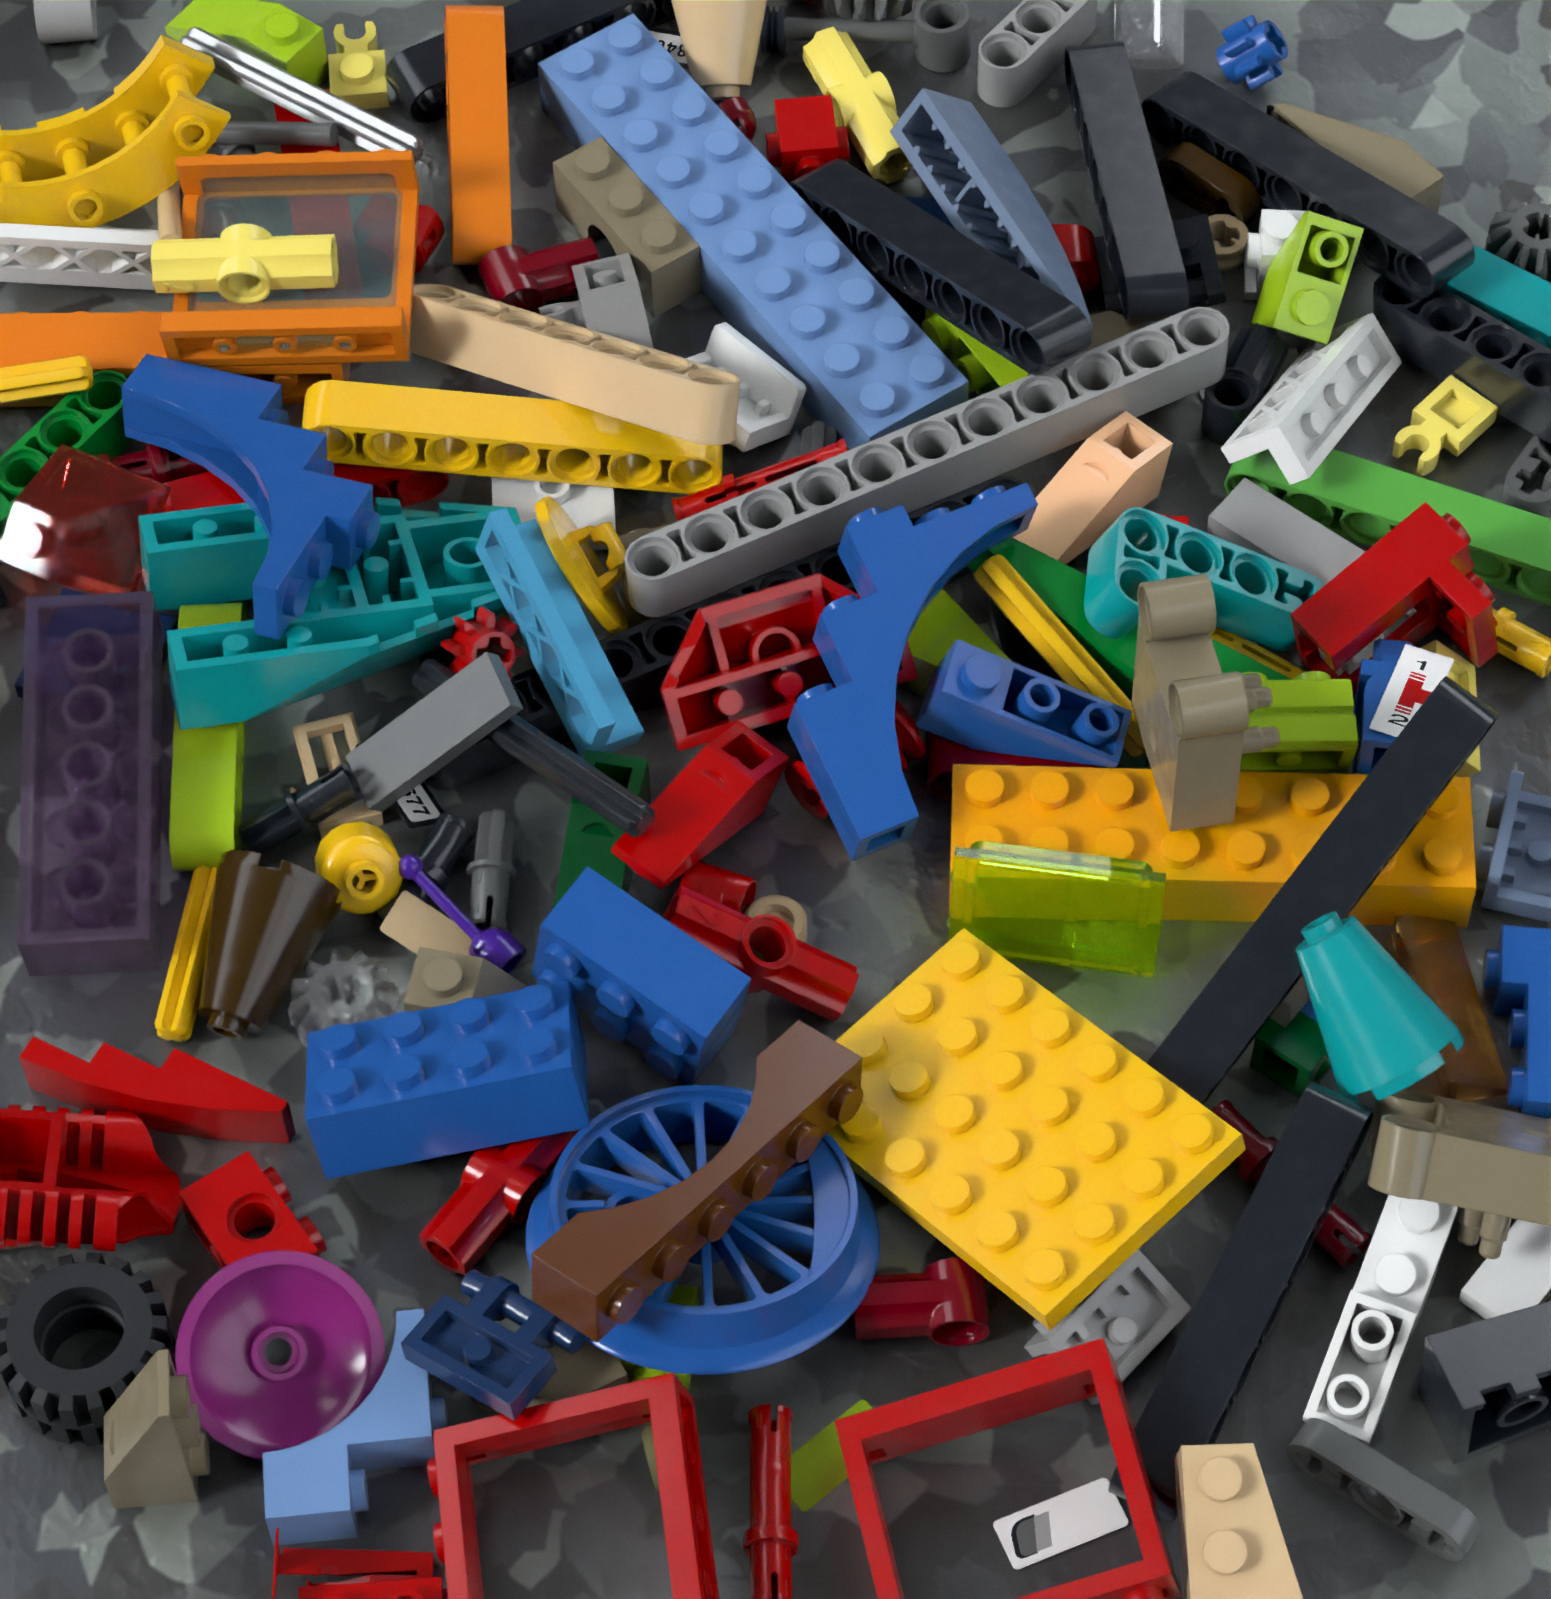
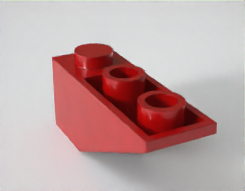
M738 721L706 744L652 802L650 807L655 811V819L647 827L644 835L632 837L625 832L616 841L610 852L633 868L638 875L648 879L658 888L663 889L764 812L789 756Z

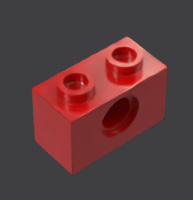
M246 1151L178 1192L188 1225L219 1270L240 1258L264 1251L293 1250L319 1257L320 1254L327 1251L321 1234L310 1218L304 1216L297 1220L286 1205L292 1201V1198L277 1171L272 1166L262 1171L249 1151ZM257 1227H269L272 1229L267 1235L258 1239L244 1237L246 1233Z

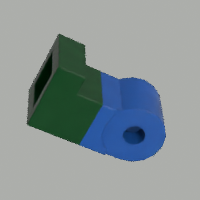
M1309 993L1306 1004L1286 1028L1270 1018L1255 1036L1249 1066L1299 1099L1311 1081L1319 1084L1332 1068Z

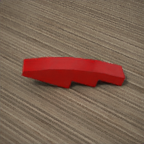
M33 1036L19 1056L30 1089L81 1110L94 1109L95 1115H106L107 1110L133 1112L140 1117L147 1129L219 1141L290 1143L296 1134L288 1101L176 1048L173 1049L162 1067L158 1068L103 1042L89 1063Z

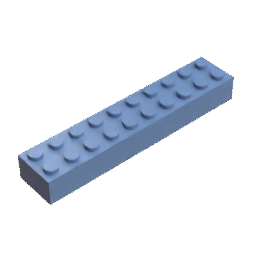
M634 14L615 22L538 63L541 105L545 114L576 149L602 137L700 246L702 292L739 333L805 384L806 392L801 404L816 421H824L825 426L836 429L838 433L837 442L844 438L849 450L968 401L969 381Z

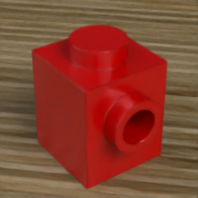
M831 95L774 100L775 132L765 133L767 161L773 167H779L780 175L787 183L833 159L838 158L843 161H849L847 127H836Z

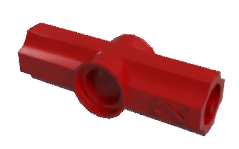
M681 886L674 893L668 908L663 914L664 919L749 976L751 982L748 994L766 990L834 1022L843 1014L849 999L854 993L859 977L857 967L796 939L795 933L788 923L777 916L764 914L751 918L684 886ZM750 946L759 950L765 957L766 962L757 958L751 951Z
M581 1129L477 1149L463 1171L460 1188L419 1234L421 1246L430 1253L436 1263L449 1272L466 1275L511 1222L515 1225H520L528 1220L530 1208L538 1189L557 1164L568 1143Z

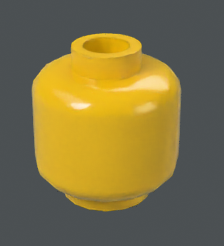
M362 821L347 822L332 829L321 840L315 855L316 874L325 878L340 890L336 900L338 904L342 902L340 910L353 914L373 913L383 908L398 894L403 880L399 874L400 857L390 836L378 826Z

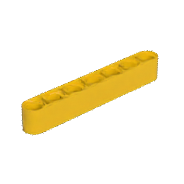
M323 380L314 383L307 389L304 398L302 429L327 435V460L333 463L692 494L720 484L722 480L723 445H706L690 442L561 400L341 380Z

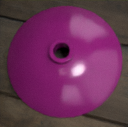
M293 1250L264 1251L245 1256L226 1265L208 1279L195 1294L182 1317L177 1334L175 1348L176 1374L188 1375L191 1404H197L200 1425L208 1434L231 1450L253 1458L263 1459L262 1453L297 1446L322 1435L356 1410L371 1393L384 1371L385 1339L379 1316L372 1301L363 1288L343 1269L319 1256ZM281 1338L289 1343L290 1355L282 1363H271L265 1357V1347L271 1340Z

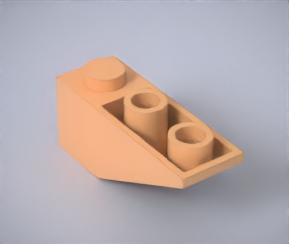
M1123 412L1088 437L1035 498L1038 505L1028 529L1013 538L1064 564L1069 563L1092 546L1128 508H1143L1159 496L1173 443L1129 412Z

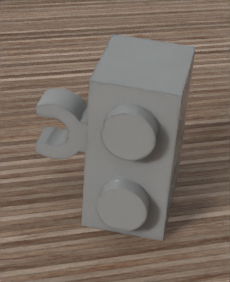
M629 253L573 265L572 271L579 300L554 303L539 308L541 315L654 349L639 282Z

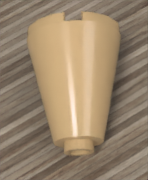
M671 0L690 75L703 90H706V94L712 100L740 97V89L751 87L767 0Z

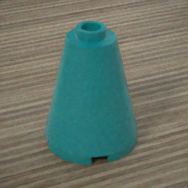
M1336 911L1330 912L1312 921L1301 930L1305 940L1296 947V953L1340 1094L1360 1102L1356 1094L1371 1090L1376 1100L1379 1101L1413 1085L1441 1067L1445 1061L1439 1051L1449 1042L1457 1052L1462 1048L1464 1037L1458 1027L1355 916L1340 919Z

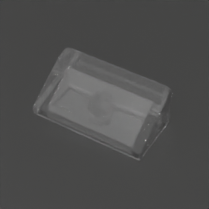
M1115 0L1114 42H1124L1131 68L1178 69L1183 67V0Z

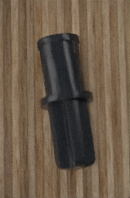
M342 763L309 785L307 784L298 790L293 787L287 789L284 800L241 823L238 827V833L248 851L263 854L303 830L308 834L317 831L318 823L341 809L359 802L364 797L352 771L346 764Z

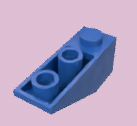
M956 639L930 675L916 726L973 750L1115 768L1119 764L1132 711Z

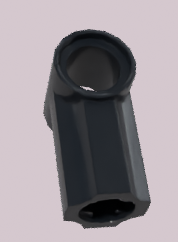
M1258 323L1250 328H1241L1227 354L1225 374L1220 381L1205 388L1201 426L1204 435L1215 444L1223 446L1272 387L1287 358L1289 344L1278 336L1275 329Z

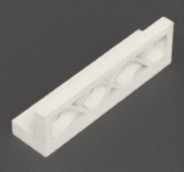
M0 223V282L155 290L152 282L151 248L152 243L158 240V230Z
M1373 312L1333 328L1328 345L1313 341L1307 345L1221 447L1230 464L1269 449L1290 485L1310 478L1402 363Z

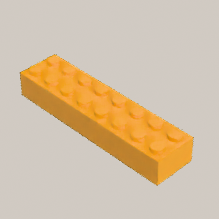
M953 764L949 914L1255 922L1368 774L1240 771L1233 823L1170 832L1151 769ZM1455 776L1348 917L1355 916L1362 925L1467 928L1477 888L1470 777Z

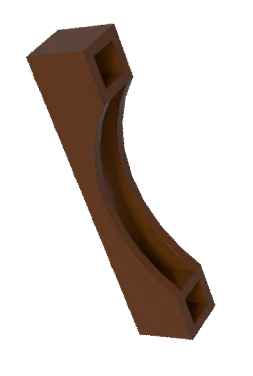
M798 1020L756 1057L755 1087L749 1110L734 1136L718 1154L685 1180L655 1195L614 1208L577 1213L531 1254L532 1301L596 1343L618 1323L625 1324L629 1322L640 1309L643 1300L663 1282L670 1283L682 1273L688 1260L709 1241L715 1242L727 1232L733 1219L753 1201L759 1202L770 1193L777 1179L796 1162L802 1163L806 1161L817 1148L819 1141L839 1123L845 1124L855 1116L861 1106L864 1095L861 1089L863 1057L802 1021Z

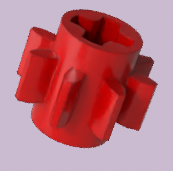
M483 606L479 607L476 619L466 621L456 615L453 618L456 628L453 630L450 639L441 641V646L451 652L456 658L449 665L448 669L458 673L483 653L489 652L499 655L511 680L512 674L510 669L516 657L525 655V650L515 645L510 638L518 628L516 623L506 617L496 622L494 612Z

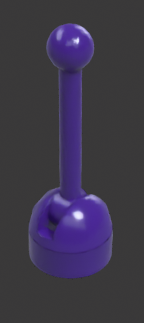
M408 854L400 859V876L406 880H414L472 940L469 948L470 956L485 958L508 974L519 964L525 956L527 949L513 935L497 928L481 931L423 872V863L419 857Z

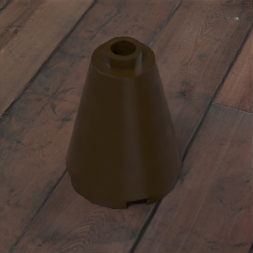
M230 850L222 853L216 870L199 1012L209 1019L207 1024L209 1030L220 1036L242 1041L246 1033L258 1034L262 1031L339 914L342 902L339 904L336 902L340 890L334 884L310 870L285 860L281 861L279 869L258 866L261 853Z

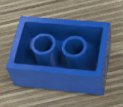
M588 866L541 923L531 975L537 979L538 985L568 980L575 1006L591 1016L592 1024L600 1033L616 1042H621L624 1039L644 1053L645 1060L656 1072L669 1079L679 1077L689 1085H694L737 1028L751 982V978Z

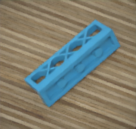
M507 508L490 512L475 550L511 621L518 626L516 631L579 756L583 759L585 749L611 753L639 743L644 729L565 575L549 549L538 522L534 519L515 525Z

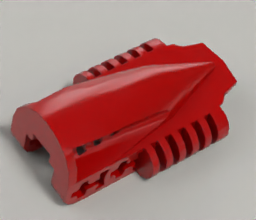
M8 1104V1109L0 1108V1250L34 1246L55 1248L56 1242L68 1243V1249L80 1250L81 1244H93V1250L115 1252L117 1243H129L138 1237L173 1234L182 1210L178 1194L181 1191L179 1176L160 1160L154 1149L147 1127L133 1112L107 1110L106 1115H95L94 1109H82V1113L78 1114L70 1113V1108L58 1107L57 1112H47L46 1106H33L32 1110H21V1105Z

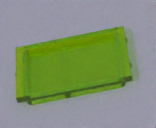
M977 841L970 848L955 847L953 870L950 872L952 889L950 917L947 919V927L949 929L948 941L965 928L1004 958L1154 978L1159 932L1163 929L1161 915L1166 873L1153 872V868L1143 861L986 841Z

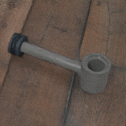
M919 0L914 8V20L881 19L880 21L843 20L839 18L787 17L786 6H779L778 12L775 10V6L773 11H770L769 6H766L760 36L761 51H768L769 46H772L774 51L775 46H778L779 52H785L786 40L811 41L816 32L834 26L837 31L847 32L853 42L913 43L916 59L921 66L933 72L946 73L963 67L970 59V6L966 0Z

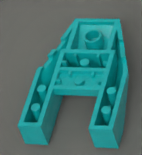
M375 497L373 511L380 514V530L374 546L371 549L365 548L351 571L331 566L327 577L324 580L318 579L310 591L303 614L299 618L293 617L279 640L256 635L254 620L167 631L170 690L180 730L199 727L209 728L221 724L244 722L421 657L440 647L441 641L450 639L453 630L456 628L453 620L456 615L466 621L476 619L480 606L494 612L495 617L506 612L475 548L490 512L507 508L514 524L518 525L521 524L515 507L438 502L439 512L401 509L399 499ZM247 503L138 516L142 575L151 612L170 609L179 610L180 605L217 604L253 599L252 584L268 553L269 539L256 513Z

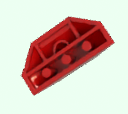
M816 573L698 608L659 689L676 750L681 751L708 743L738 721L750 729L790 718L793 706L797 703V698L805 691L825 683H830L833 688H836L812 638L819 616L828 604L838 598L852 594L860 599L859 595L824 575ZM908 640L902 654L896 685L918 679Z

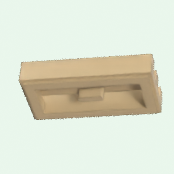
M353 712L292 727L306 784L309 785L319 779L308 739L320 737L329 772L341 765L332 735L333 732L344 730L350 752L355 749L357 744H361ZM365 800V805L354 808L353 805H350L318 823L321 838L323 839L332 829L347 822L362 821L365 823L370 822V824L375 826L384 825L382 812L368 809Z

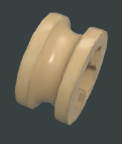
M1228 214L1209 216L1213 239L1223 238L1226 245H1231L1229 247H1220L1219 242L1213 240L1220 271H1229L1237 268L1244 262L1248 235L1247 227L1236 217Z

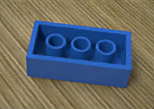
M568 980L547 985H531L517 991L482 998H466L452 1004L417 1011H401L388 1017L348 1025L337 1024L323 1030L308 1032L305 1122L326 1180L590 1127L586 1040Z

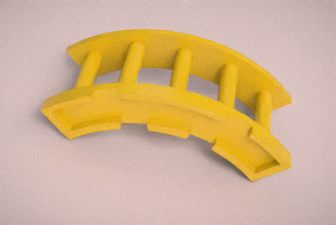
M161 34L150 53L140 65L118 86L113 88L114 94L102 103L87 111L82 107L59 117L36 122L37 127L1 130L0 125V223L94 228L134 211L173 186L179 180L175 167L176 156H200L205 154L215 143L231 118L230 112L196 98V95L215 69L213 57Z

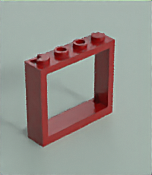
M1104 1338L834 1420L878 1599H905L873 1472V1464L1094 1396H1098L1143 1560L1015 1599H1174L1182 1596L1117 1365Z
M672 1372L528 1407L522 1411L515 1421L503 1414L433 1430L435 1457L428 1459L427 1473L430 1487L434 1496L439 1499L441 1522L435 1523L433 1526V1540L440 1562L445 1565L447 1588L442 1589L443 1599H484L471 1465L651 1422L672 1597L673 1599H719L694 1398Z

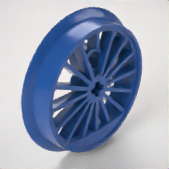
M719 1085L669 1087L624 1100L590 1121V1127L581 1129L568 1143L557 1164L538 1189L531 1205L526 1226V1253L531 1274V1254L577 1213L614 1208L655 1195L692 1175L674 1146L675 1143L695 1142L696 1171L707 1164L705 1142H729L749 1110L753 1091ZM829 1133L826 1134L806 1161L793 1164L791 1169H788L777 1179L774 1187L763 1200L750 1203L733 1219L729 1229L719 1240L715 1242L709 1241L688 1260L690 1263L701 1265L702 1306L668 1303L682 1275L681 1273L674 1281L670 1283L663 1282L651 1296L643 1300L640 1309L629 1322L625 1324L618 1323L597 1343L587 1336L585 1340L608 1354L643 1367L681 1374L714 1375L749 1371L779 1363L810 1349L835 1332L858 1308L868 1291L869 1284L873 1281L879 1260L880 1232L872 1201L862 1182L853 1172L844 1152ZM654 1148L668 1171L640 1152ZM618 1165L635 1178L611 1172L608 1169ZM811 1189L812 1196H790ZM585 1191L609 1197L605 1207L604 1200L579 1199ZM793 1222H814V1229L794 1224ZM774 1245L812 1255L810 1268H805ZM740 1252L788 1286L772 1294L765 1293ZM721 1260L724 1262L747 1302L724 1306L714 1304L713 1263Z

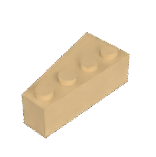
M1254 1443L1181 1446L1174 1459L1183 1599H1303Z

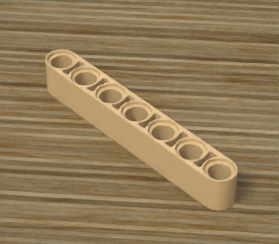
M438 284L414 285L410 353L690 442L706 445H723L735 441L741 378L734 373L453 287Z

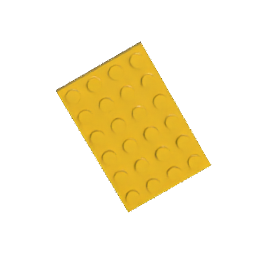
M965 928L959 931L836 1040L837 1043L863 1057L861 1089L864 1095L861 1106L849 1122L845 1124L839 1123L829 1132L844 1152L852 1170L1049 1330H1052L1246 1150L1243 1136L1239 1131Z

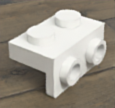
M727 322L715 325L705 352L686 359L729 371L741 378L735 441L729 444L745 452L789 435L806 392L805 384Z

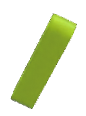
M244 603L180 605L178 629L247 621ZM176 710L174 711L169 825L170 857L174 872L194 871L201 865L211 868L217 867L222 853L230 850H241L242 840L238 833V827L242 823L245 721L221 724L209 728L199 727L180 730Z

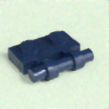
M473 1269L465 1275L460 1286V1292L471 1299L470 1302L465 1306L444 1294L401 1342V1346L406 1360L515 1421L557 1372L554 1355L544 1350V1348L549 1349L557 1346L570 1354H575L583 1346L586 1335L532 1300L521 1295L519 1286L501 1275H495L490 1278ZM507 1318L521 1327L514 1333L495 1321H502Z

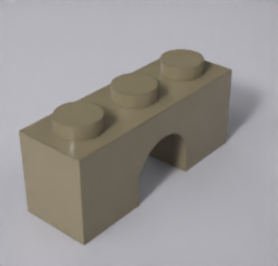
M602 137L553 162L556 208L582 238H592L594 242L606 236L616 255L630 254L639 282L644 308L653 318L702 292L700 246Z

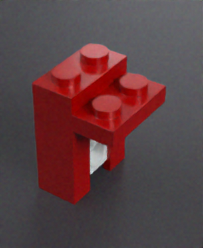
M1426 502L1423 503L1294 610L1290 617L1301 663L1309 671H1321L1329 674L1331 679L1351 680L1354 696L1357 690L1361 660H1372L1374 640L1377 639L1409 641L1414 646L1434 628L1438 627L1478 668L1498 653L1495 631L1498 623L1493 615L1492 602L1495 601V598L1484 581L1472 572L1474 563L1470 558L1468 545L1471 543V538L1461 523L1449 513L1441 517Z

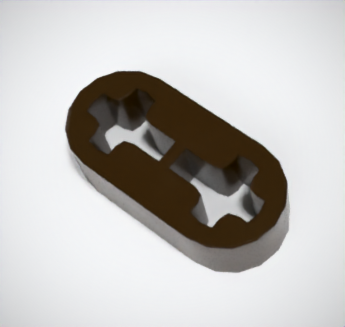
M1190 142L1178 144L1159 161L1157 167L1161 182L1165 188L1176 198L1201 214L1207 213L1208 217L1215 214H1228L1246 224L1261 209V197L1257 189L1246 177Z

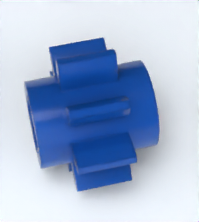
M1250 15L1221 31L1226 43L1217 48V59L1223 73L1233 84L1238 85L1247 81L1250 90H1254L1283 74V70L1278 62L1287 58L1288 48L1281 31L1273 22L1265 20L1258 24L1255 16Z

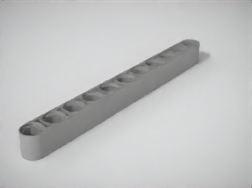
M1210 307L1187 309L1074 356L1041 375L1035 376L1031 374L644 535L633 541L625 553L626 582L630 605L638 613L645 616L661 617L669 615L841 542L845 526H847L850 519L862 511L880 507L884 512L903 504L907 514L1084 440L1125 411L1134 417H1138L1212 386L1220 381L1225 374L1230 328L1227 318L1221 312Z

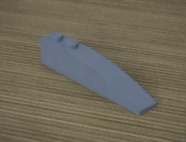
M922 88L890 130V133L955 230L1072 301L1086 316L1091 328L1092 323L1082 291L1055 231L1023 176L970 101Z

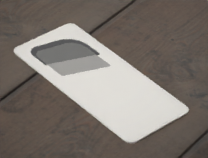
M1100 1478L994 1521L993 1527L1012 1567L1016 1570L1024 1568L1127 1526L1128 1519L1116 1495L1108 1491L1109 1480L1107 1478Z

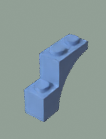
M424 1308L396 1311L394 1342L385 1369L371 1393L346 1419L322 1435L300 1445L262 1453L265 1520L273 1546H275L276 1528H279V1545L358 1538L356 1512L369 1510L366 1471L425 1466L429 1458L435 1457L433 1430L448 1427L445 1396L433 1397V1374L406 1360L401 1346V1342L425 1316Z

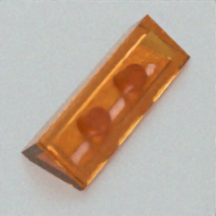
M1409 914L1395 916L1391 939L1399 965L1449 1017L1464 1037L1463 1046L1458 1052L1450 1042L1439 1051L1445 1063L1433 1073L1441 1097L1469 1102L1507 1095V1080L1455 921Z

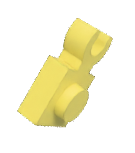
M366 21V33L359 39L347 38L343 24H336L333 33L337 54H328L330 93L362 109L389 107L388 81L385 77L387 67L384 49L378 50L375 24L372 21Z
M1450 375L1413 409L1410 426L1401 429L1395 437L1392 456L1398 459L1409 449L1421 450L1423 453L1419 457L1416 472L1421 476L1427 475L1436 468L1442 448L1458 457L1495 422L1498 407Z

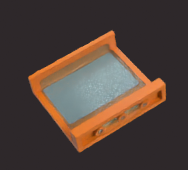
M380 149L366 152H334L326 150L317 153L277 154L263 152L252 155L202 154L200 156H176L175 167L184 195L181 217L182 239L220 238L225 228L241 223L263 227L272 236L335 234L339 273L338 285H335V288L270 290V294L266 299L252 304H240L229 301L222 297L219 292L174 293L173 312H161L159 333L167 359L198 366L409 361L420 192L412 150L395 151Z

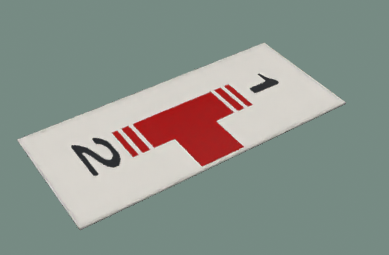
M1405 644L1369 729L1398 737L1438 683L1445 676L1448 677L1455 659Z

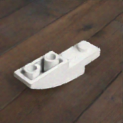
M1388 1195L1302 1420L1306 1421L1308 1418L1325 1420L1362 1443L1370 1444L1438 1270L1439 1261L1460 1207Z

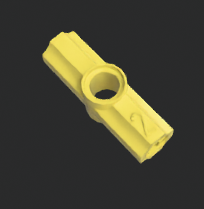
M834 26L816 32L814 38L803 46V61L823 95L832 96L836 127H847L848 137L873 179H881L886 184L905 178L907 172L913 166L890 133V130L899 118L897 116L894 95L886 77L880 71L871 73L847 32L837 31Z
M241 223L225 228L220 238L156 240L155 243H152L151 248L152 282L156 293L219 292L222 297L229 301L240 304H252L266 299L270 294V290L335 288V285H338L339 266L335 234L272 236L263 227Z

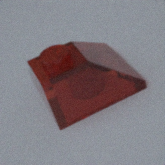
M61 444L14 500L0 541V561L48 581L124 602H133L142 577L138 516L163 513L172 487L69 445Z

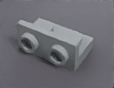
M1138 1249L1052 1330H1049L1035 1319L1033 1326L1038 1332L1025 1344L1024 1348L1034 1358L1104 1338L1116 1362L1122 1383L1192 1308ZM1098 1396L1088 1398L1092 1405L1099 1403Z

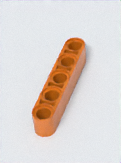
M445 5L444 35L452 265H479L482 258L491 250L501 246L512 245L504 7L494 5Z

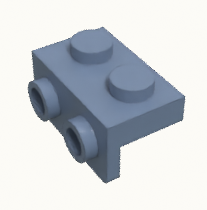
M1512 769L1507 790L1494 789L1485 826L1498 830L1495 844L1482 842L1477 861L1476 880L1486 882L1481 907L1551 923V797L1521 791L1524 772Z

